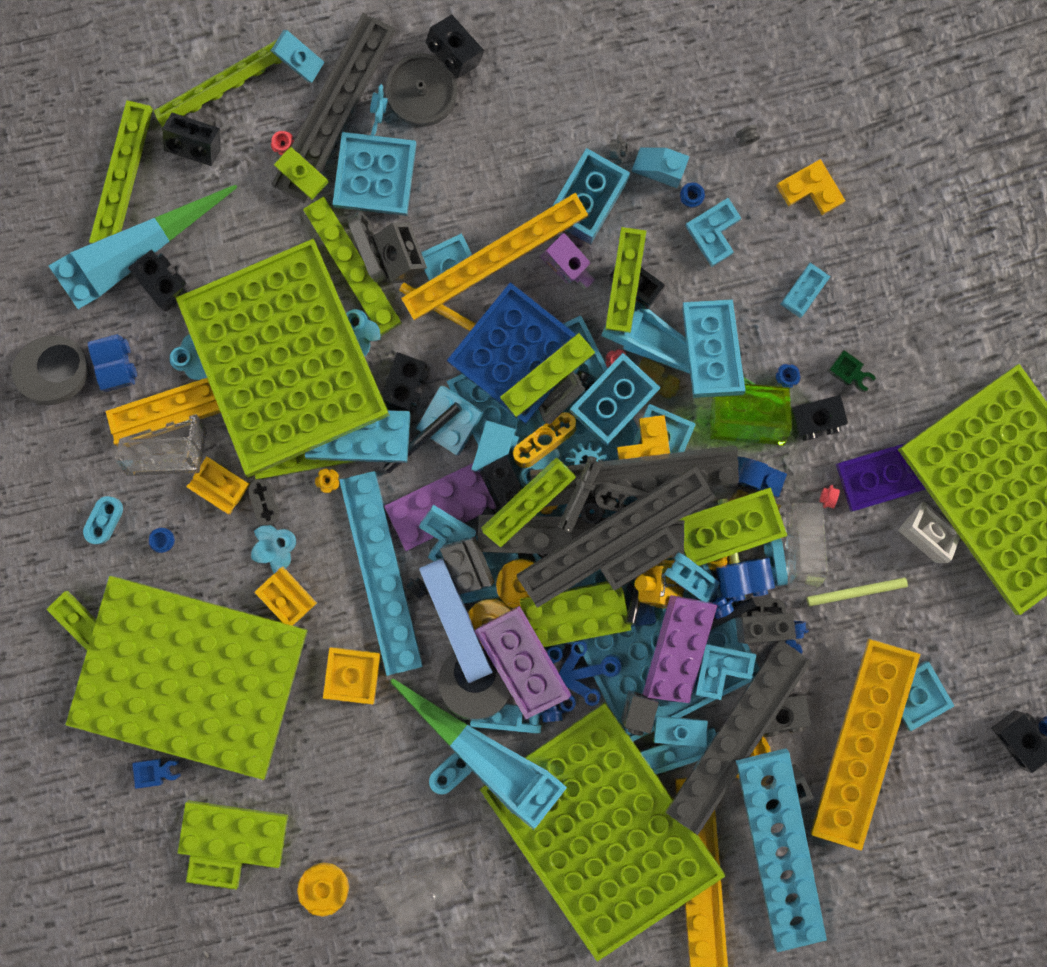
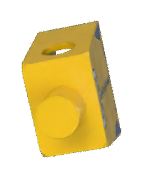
M664 560L635 579L634 584L635 588L639 591L638 599L640 602L657 608L667 609L670 595L684 596V588L664 575L667 568H671L675 561Z

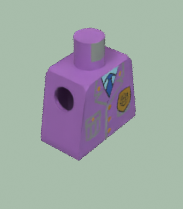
M565 233L557 238L539 256L567 284L575 280L585 290L595 280L585 270L590 265V261ZM569 262L574 265V270L569 267Z

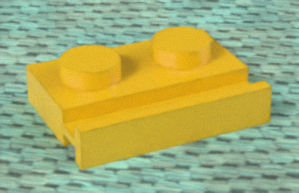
M206 456L194 474L193 479L186 487L231 515L232 510L238 504L250 483Z
M283 566L254 592L282 623L294 625L317 604Z

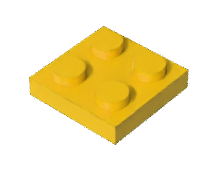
M329 647L323 699L373 705L375 703L381 653Z

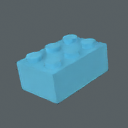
M586 148L553 206L576 193L588 213V217L565 231L591 245L627 184L630 172Z
M622 353L570 408L569 413L606 447L658 392L660 387Z

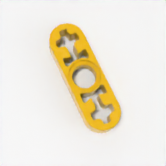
M562 412L551 424L545 423L517 444L513 450L515 463L521 468H529L561 445L575 433V417L568 412ZM569 422V428L560 427V423L567 424ZM542 435H549L552 441L548 445H541L538 443V439ZM529 452L530 457L528 459L526 457L521 458L520 453Z

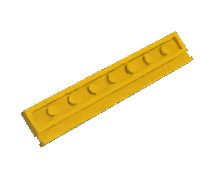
M207 378L106 411L110 431L114 438L113 442L117 447L221 413Z
M675 778L676 794L687 778ZM714 810L698 836L720 866L716 812ZM719 880L685 903L690 967H728L721 880Z

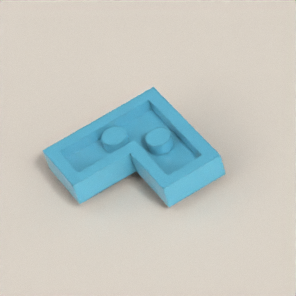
M729 198L686 223L685 227L711 267L734 253L722 232L739 222L741 217Z
M435 505L431 507L419 525L420 529L439 539L428 556L433 561L443 558L440 550L443 545L464 539L468 540L476 534V530Z
M706 644L694 694L721 700L726 675L752 679L756 654Z

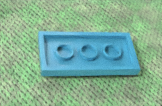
M733 300L683 302L682 311L693 398L744 395L745 384Z
M388 411L390 416L305 453V458L307 460L407 463L410 412Z

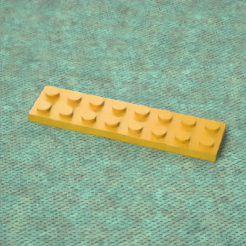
M868 638L810 831L811 835L862 851L921 654Z

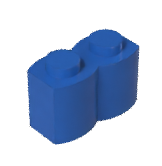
M115 334L88 342L89 353L101 391L109 392L135 385L134 378L137 377V371L134 364L129 362L128 354L131 353L126 339Z
M758 558L716 567L721 597L724 596L725 598L732 599L733 602L744 600L745 595L753 593V597L767 595L769 589L775 588L769 558Z

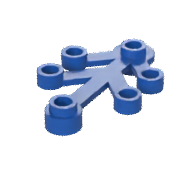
M578 640L573 643L571 647L572 652L561 668L559 675L566 687L584 697L588 705L595 706L600 701V692L597 689L588 688L577 680L601 674L608 677L617 676L622 668V662L616 655H607L600 664L573 669L579 658L586 653L588 648L585 641ZM557 645L551 646L547 651L553 664L560 661L563 656V650ZM575 645H582L584 647V651L577 652L575 649ZM552 650L559 652L558 658L551 656ZM608 663L614 664L615 670L609 671L606 665ZM591 693L595 694L597 700L591 701L588 695ZM573 695L569 698L573 703L572 706H566L564 701L560 703L564 711L574 709L576 698Z

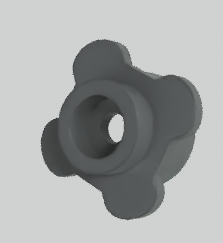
M618 135L617 139H611L610 156L612 160H619L620 164H622L624 157L628 155L627 141L621 138V135Z

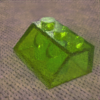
M745 384L744 395L712 397L710 439L785 446L792 430L790 387Z

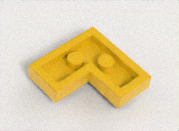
M821 159L776 185L788 207L810 195L822 216L846 201Z
M665 415L639 418L642 444L617 447L618 460L669 454L670 449Z

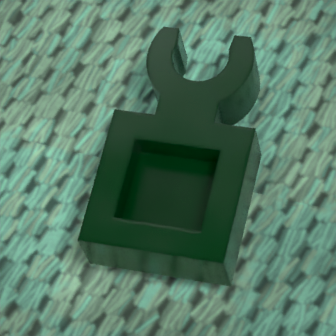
M845 350L841 351L828 369L830 374L847 386L854 381L856 388L861 392H866L869 389L863 385L862 381L864 378L871 382L876 379L872 373L862 372L861 368L864 364Z

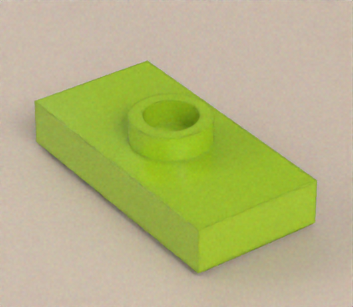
M292 147L274 164L284 176L311 200L328 184V180Z
M190 856L186 882L237 890L242 863Z

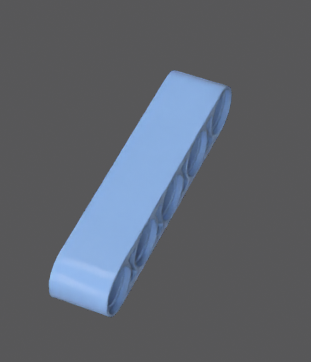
M441 558L420 567L423 580L468 683L493 673L445 560Z

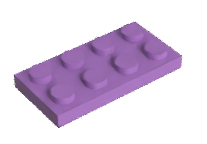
M473 463L384 506L405 551L435 538L419 528L421 521L433 505L463 523L482 515L487 506L492 510L496 508L480 472L477 473L471 470Z
M670 595L643 690L644 696L653 699L690 703L717 605L711 602Z
M520 606L478 627L474 631L525 719L570 698L571 694Z

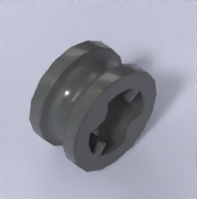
M756 125L744 127L736 132V138H740V147L750 145L760 139V134L756 133Z

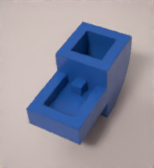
M737 456L739 483L737 484L758 491L771 487L774 497H779L787 476L786 473L771 468L768 464Z

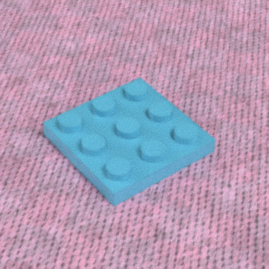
M342 132L332 205L336 208L407 216L416 141Z

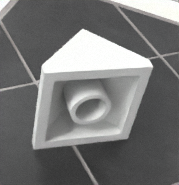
M924 501L919 504L898 529L901 534L935 563H949L960 540V536L953 526Z

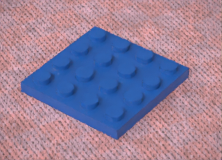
M510 282L447 359V362L511 412L500 397L570 341L576 334ZM556 386L517 418L524 424H527Z

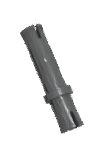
M588 456L581 476H577L575 480L577 483L557 525L560 529L565 527V532H573L587 497L596 486L595 480L604 464L600 459L597 462L596 457Z

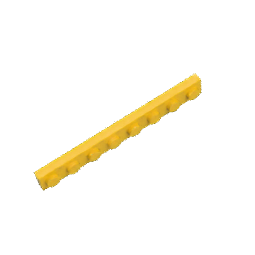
M574 193L401 299L413 320H417L588 217V213L577 194Z

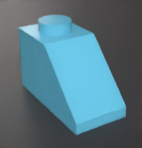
M640 147L631 172L678 188L690 156L668 148Z
M486 420L471 470L478 473L484 469V466L509 456L510 450H514L519 440V437L515 436L516 429Z

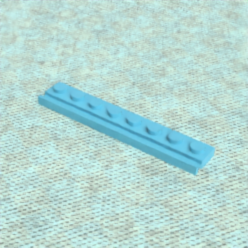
M372 471L340 479L386 675L423 667L376 472Z

